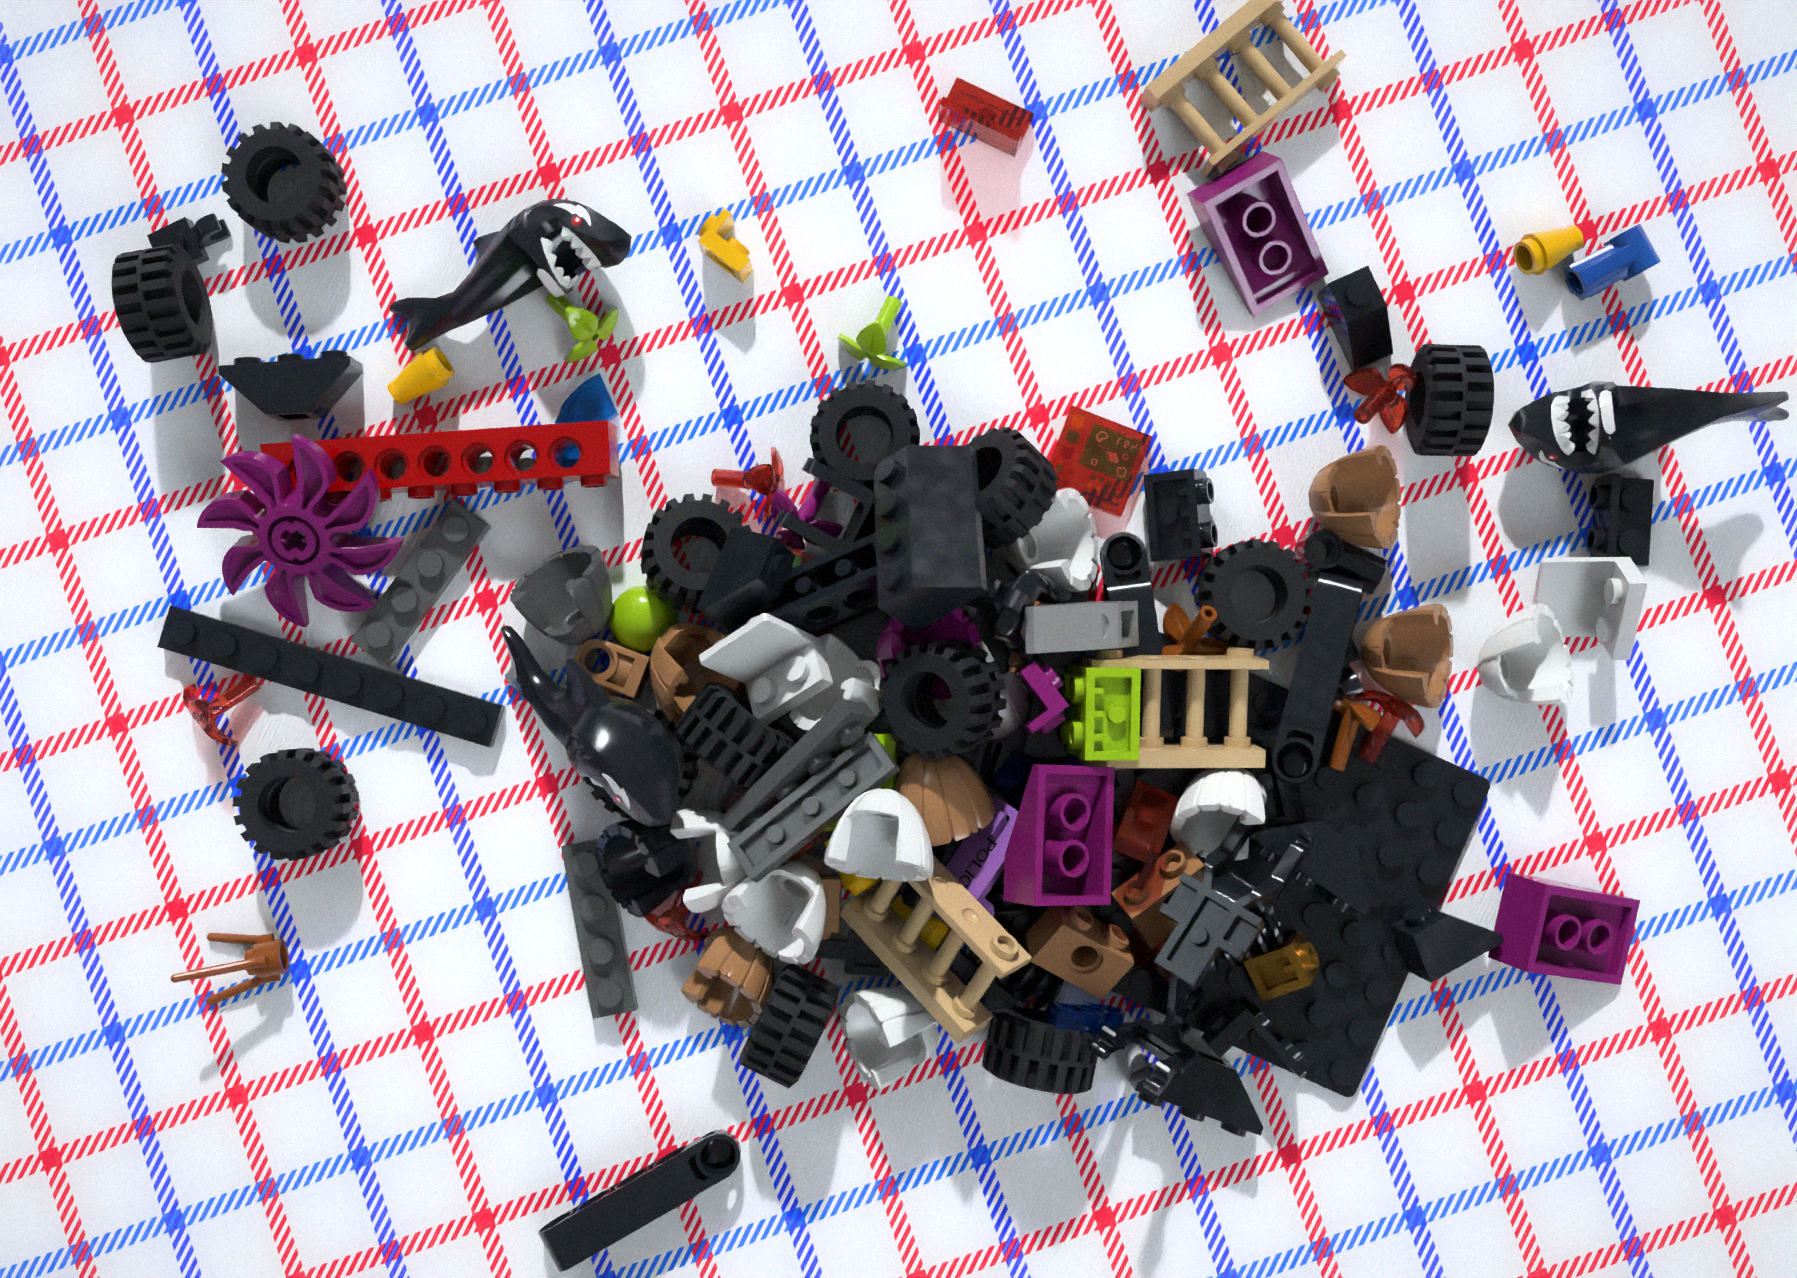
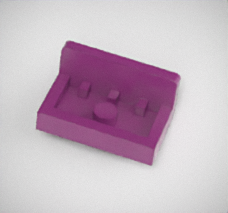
M1033 661L1016 674L1043 709L1022 726L1028 733L1032 734L1038 730L1040 734L1045 735L1066 719L1061 711L1068 707L1069 704L1058 691L1063 686V683L1047 663L1039 667Z

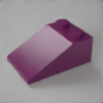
M1261 151L1187 193L1205 236L1250 315L1253 317L1329 274L1282 158Z
M1033 764L1005 852L1003 901L1031 906L1111 905L1115 767Z
M1507 872L1494 927L1495 932L1502 934L1504 943L1489 950L1488 958L1525 972L1621 985L1640 900L1544 878Z

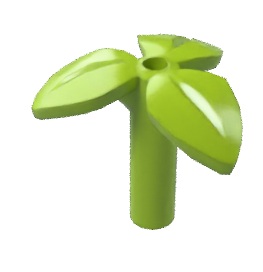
M550 292L545 300L546 304L567 322L568 329L576 341H580L565 356L564 360L566 363L580 361L595 353L598 349L596 342L598 338L607 340L618 321L619 309L617 307L611 308L598 323V316L586 309L576 308L564 296L555 297Z
M887 296L876 320L859 332L856 337L857 342L840 333L837 338L844 349L858 361L868 358L870 364L875 368L884 370L905 368L907 362L884 354L887 346V335L902 306L901 300L894 296Z

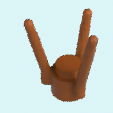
M209 933L207 935L208 941L253 945V948L245 951L244 960L176 973L170 977V980L173 983L242 970H246L250 976L256 975L252 979L208 997L206 1003L213 1005L262 984L280 981V975L287 974L289 971L288 948L283 939L275 940L273 933L263 935Z

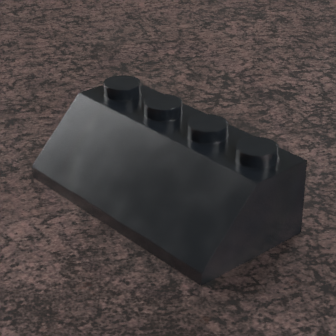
M906 445L891 456L882 459L879 464L873 467L878 608L915 632L920 631L987 592L976 450L971 446Z

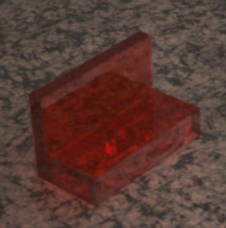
M957 77L947 98L942 97L939 103L938 121L1015 157L1035 114Z
M1139 780L1131 795L1111 848L1143 862L1134 888L1142 891L1160 855L1179 798Z

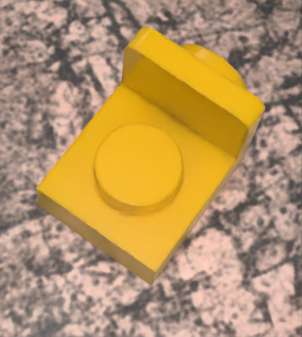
M724 208L718 216L712 214L704 222L698 233L701 237L698 243L704 255L743 284L753 271L751 260L748 258L750 252L733 237H729L727 241L724 240L735 224L732 213Z

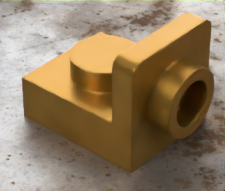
M1296 932L1291 934L1283 945L1270 947L1266 953L1263 951L1252 954V959L1247 960L1245 958L1243 963L1263 1002L1311 985L1318 972L1319 958L1313 945L1310 942H1305L1302 934Z

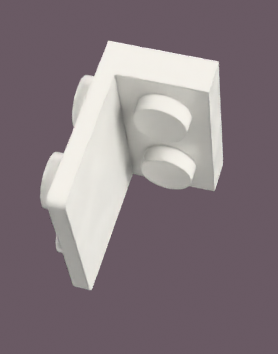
M1545 557L1540 560L1532 605L1543 603L1544 606L1547 605L1552 610L1555 620H1558L1561 626L1562 637H1597L1598 642L1603 644L1612 660H1630L1648 583L1630 557Z
M762 613L751 618L747 624L727 637L716 641L712 647L699 655L702 666L746 684L753 716L766 725H769L833 684L822 640L768 613Z

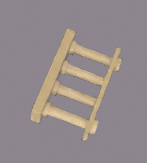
M1249 0L1144 89L1140 101L1150 113L1162 104L1166 109L1171 107L1212 155L1201 170L1205 178L1217 169L1221 174L1228 171L1241 159L1242 156L1239 151L1313 89L1317 88L1322 92L1341 75L1337 69L1347 56L1345 52L1340 49L1325 62L1283 13L1285 7L1282 5L1284 0ZM1260 23L1265 27L1270 25L1311 73L1295 88L1291 89L1251 42L1252 35L1250 31ZM1227 50L1232 54L1237 52L1278 101L1260 117L1217 68L1219 62L1216 59ZM1195 77L1198 81L1204 80L1245 128L1227 144L1223 142L1184 95L1186 92L1184 86Z
M1122 648L1095 650V655H1082L1081 664L1089 667H1137L1143 669L1142 733L1139 745V761L1083 760L1079 758V761L1085 766L1115 768H1265L1266 750L1251 743V738L1247 737L1249 669L1269 670V660L1255 656L1254 649L1227 648V655H1123ZM1162 669H1187L1185 736L1180 737V743H1164V738L1160 737ZM1205 669H1231L1229 734L1224 737V743H1208V738L1203 737Z
M933 855L934 868L930 879L926 878L923 881L913 882L907 880L921 896L907 922L890 906L902 882L889 879L883 880L877 891L873 890L846 903L840 916L958 1044L984 1029L992 1019L993 1015L980 1002V999L995 976L999 979L1004 978L1027 965L1032 957ZM934 910L952 928L936 954L919 937ZM964 943L983 961L967 987L949 969Z

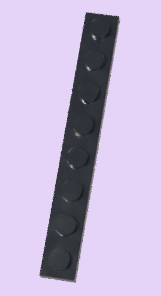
M170 605L157 646L486 747H493L505 710V705L178 606Z

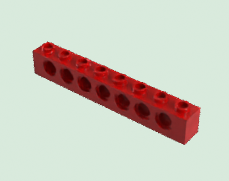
M608 420L313 440L329 455L336 469L337 479L325 494L328 502L334 505H338L350 494L369 468L372 469L379 483L380 502L392 501V494L408 493L409 499L435 498V491L451 490L452 496L478 495V488L494 487V493L521 492V485L537 484V490L564 489V482L580 481L581 487L597 488L607 486V479L620 478L617 426ZM292 442L260 444L261 453L270 455L287 466L292 479V485L297 489ZM577 446L580 453L578 462L570 468H565L562 463L564 451L569 447ZM533 449L536 454L535 464L529 470L522 471L519 465L520 456L526 450ZM490 452L492 455V465L487 472L480 474L476 466L477 460L483 453ZM446 455L449 460L448 470L443 475L437 477L434 472V464L439 457ZM403 458L406 464L405 472L400 478L394 479L391 472L392 466L395 461ZM360 461L363 468L362 474L358 480L352 482L349 477L350 468L354 463Z

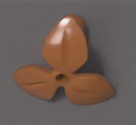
M1171 603L1164 614L1163 633L1170 641L1177 643V645L1162 647V655H1227V648H1231V646L1217 639L1203 637L1217 618V611L1211 606H1203L1193 621L1190 622L1183 609L1177 603ZM1171 669V670H1174V671H1183V670H1185V669Z
M1337 697L1334 710L1340 713L1342 721L1327 766L1344 771L1359 724L1361 723L1367 730L1373 731L1382 717L1378 711L1367 705Z

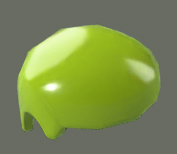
M647 585L632 587L620 594L612 604L609 616L610 632L619 645L639 653L652 651L658 637L663 635L669 626L679 621L678 612L676 609H673L674 602L669 599L665 603L657 598L658 590L656 588L650 591Z

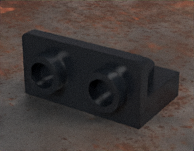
M1193 468L1143 475L1151 562L1213 557V547H1216L1218 544V531L1215 522L1211 521L1209 504L1214 502V486L1212 480L1207 478L1206 471Z
M1609 473L1595 479V483L1592 485L1589 493V505L1591 509H1594L1593 526L1588 530L1586 547L1588 552L1591 553V557H1630L1636 567L1649 566L1654 490L1653 479L1621 477L1617 473Z

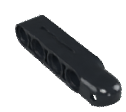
M1129 532L1112 534L1104 541L1100 549L1104 601H1138L1139 646L1122 648L1123 655H1162L1154 595L1144 543L1136 535ZM1141 669L1140 736L1142 733L1143 669ZM1162 669L1160 737L1164 738V743H1173V727L1165 671Z
M1322 571L1320 573L1272 756V767L1275 775L1288 785L1299 786L1309 782L1318 769L1353 636L1365 581Z
M715 1130L709 1132L694 1142L670 1152L550 1221L538 1231V1234L559 1272L579 1264L729 1177L736 1170L741 1159L740 1143L728 1131Z

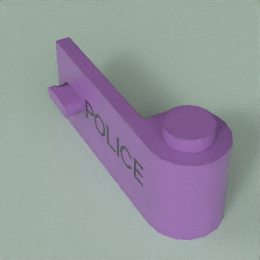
M996 795L992 798L996 810L993 820L985 828H978L977 833H970L969 837L963 840L945 866L993 917L995 913L994 906L985 897L1004 871L1005 852L1018 814L1016 809ZM934 910L933 915L952 929Z

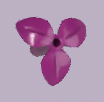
M822 481L814 482L799 511L789 496L781 489H777L771 502V513L774 521L780 510H784L835 538L843 530V526L840 524L814 520L829 492L828 485ZM789 529L778 531L776 534L777 539L781 543L796 551L805 550L803 539L814 546H818Z

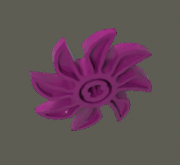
M294 434L291 440L297 476V489L292 485V479L287 466L278 459L254 451L230 454L220 462L247 485L254 494L247 490H238L219 496L202 511L197 522V528H226L253 532L254 534L242 536L227 551L223 558L222 575L226 587L234 596L253 570L263 561L272 563L275 566L276 572L264 587L270 604L286 620L306 628L310 622L304 586L305 576L309 580V586L314 598L321 604L344 612H359L370 609L378 601L347 574L346 571L353 575H365L381 570L398 554L404 538L365 537L357 534H348V531L361 529L378 508L380 487L374 472L369 468L346 498L338 505L331 504L326 499L325 494L337 479L336 469L332 460L318 444L304 436Z

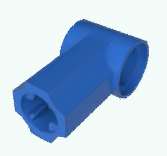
M1638 224L1603 244L1604 247L1564 268L1565 282L1571 293L1575 294L1582 301L1609 288L1610 285L1621 279L1624 282L1660 263L1661 260L1642 225Z

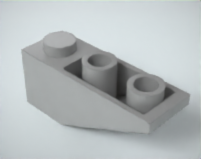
M1090 601L1025 607V619L1022 622V636L1026 644V654L1139 646L1138 601Z

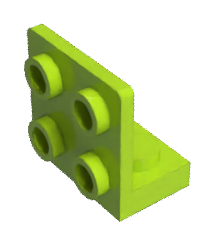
M1068 664L1067 673H1063L1061 676L1063 686L1060 687L1062 697L1069 704L1067 707V718L1060 723L1061 744L1066 745L1067 752L1083 760L1139 761L1141 668L1089 667L1081 664Z

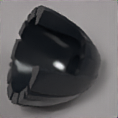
M627 819L607 826L598 838L597 845L599 847L596 848V859L598 867L603 869L600 873L607 890H612L611 896L614 900L620 903L623 909H627L628 913L636 917L642 918L666 901L676 890L689 885L696 876L699 861L695 853L696 847L692 839H677L671 833L672 821L666 825L652 827L644 825L635 819Z

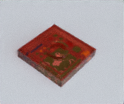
M1072 405L1050 459L1054 466L1053 469L1057 472L1058 479L1054 483L1057 485V491L1065 488L1075 489L1080 492V496L1085 498L1089 507L1121 518L1152 436Z

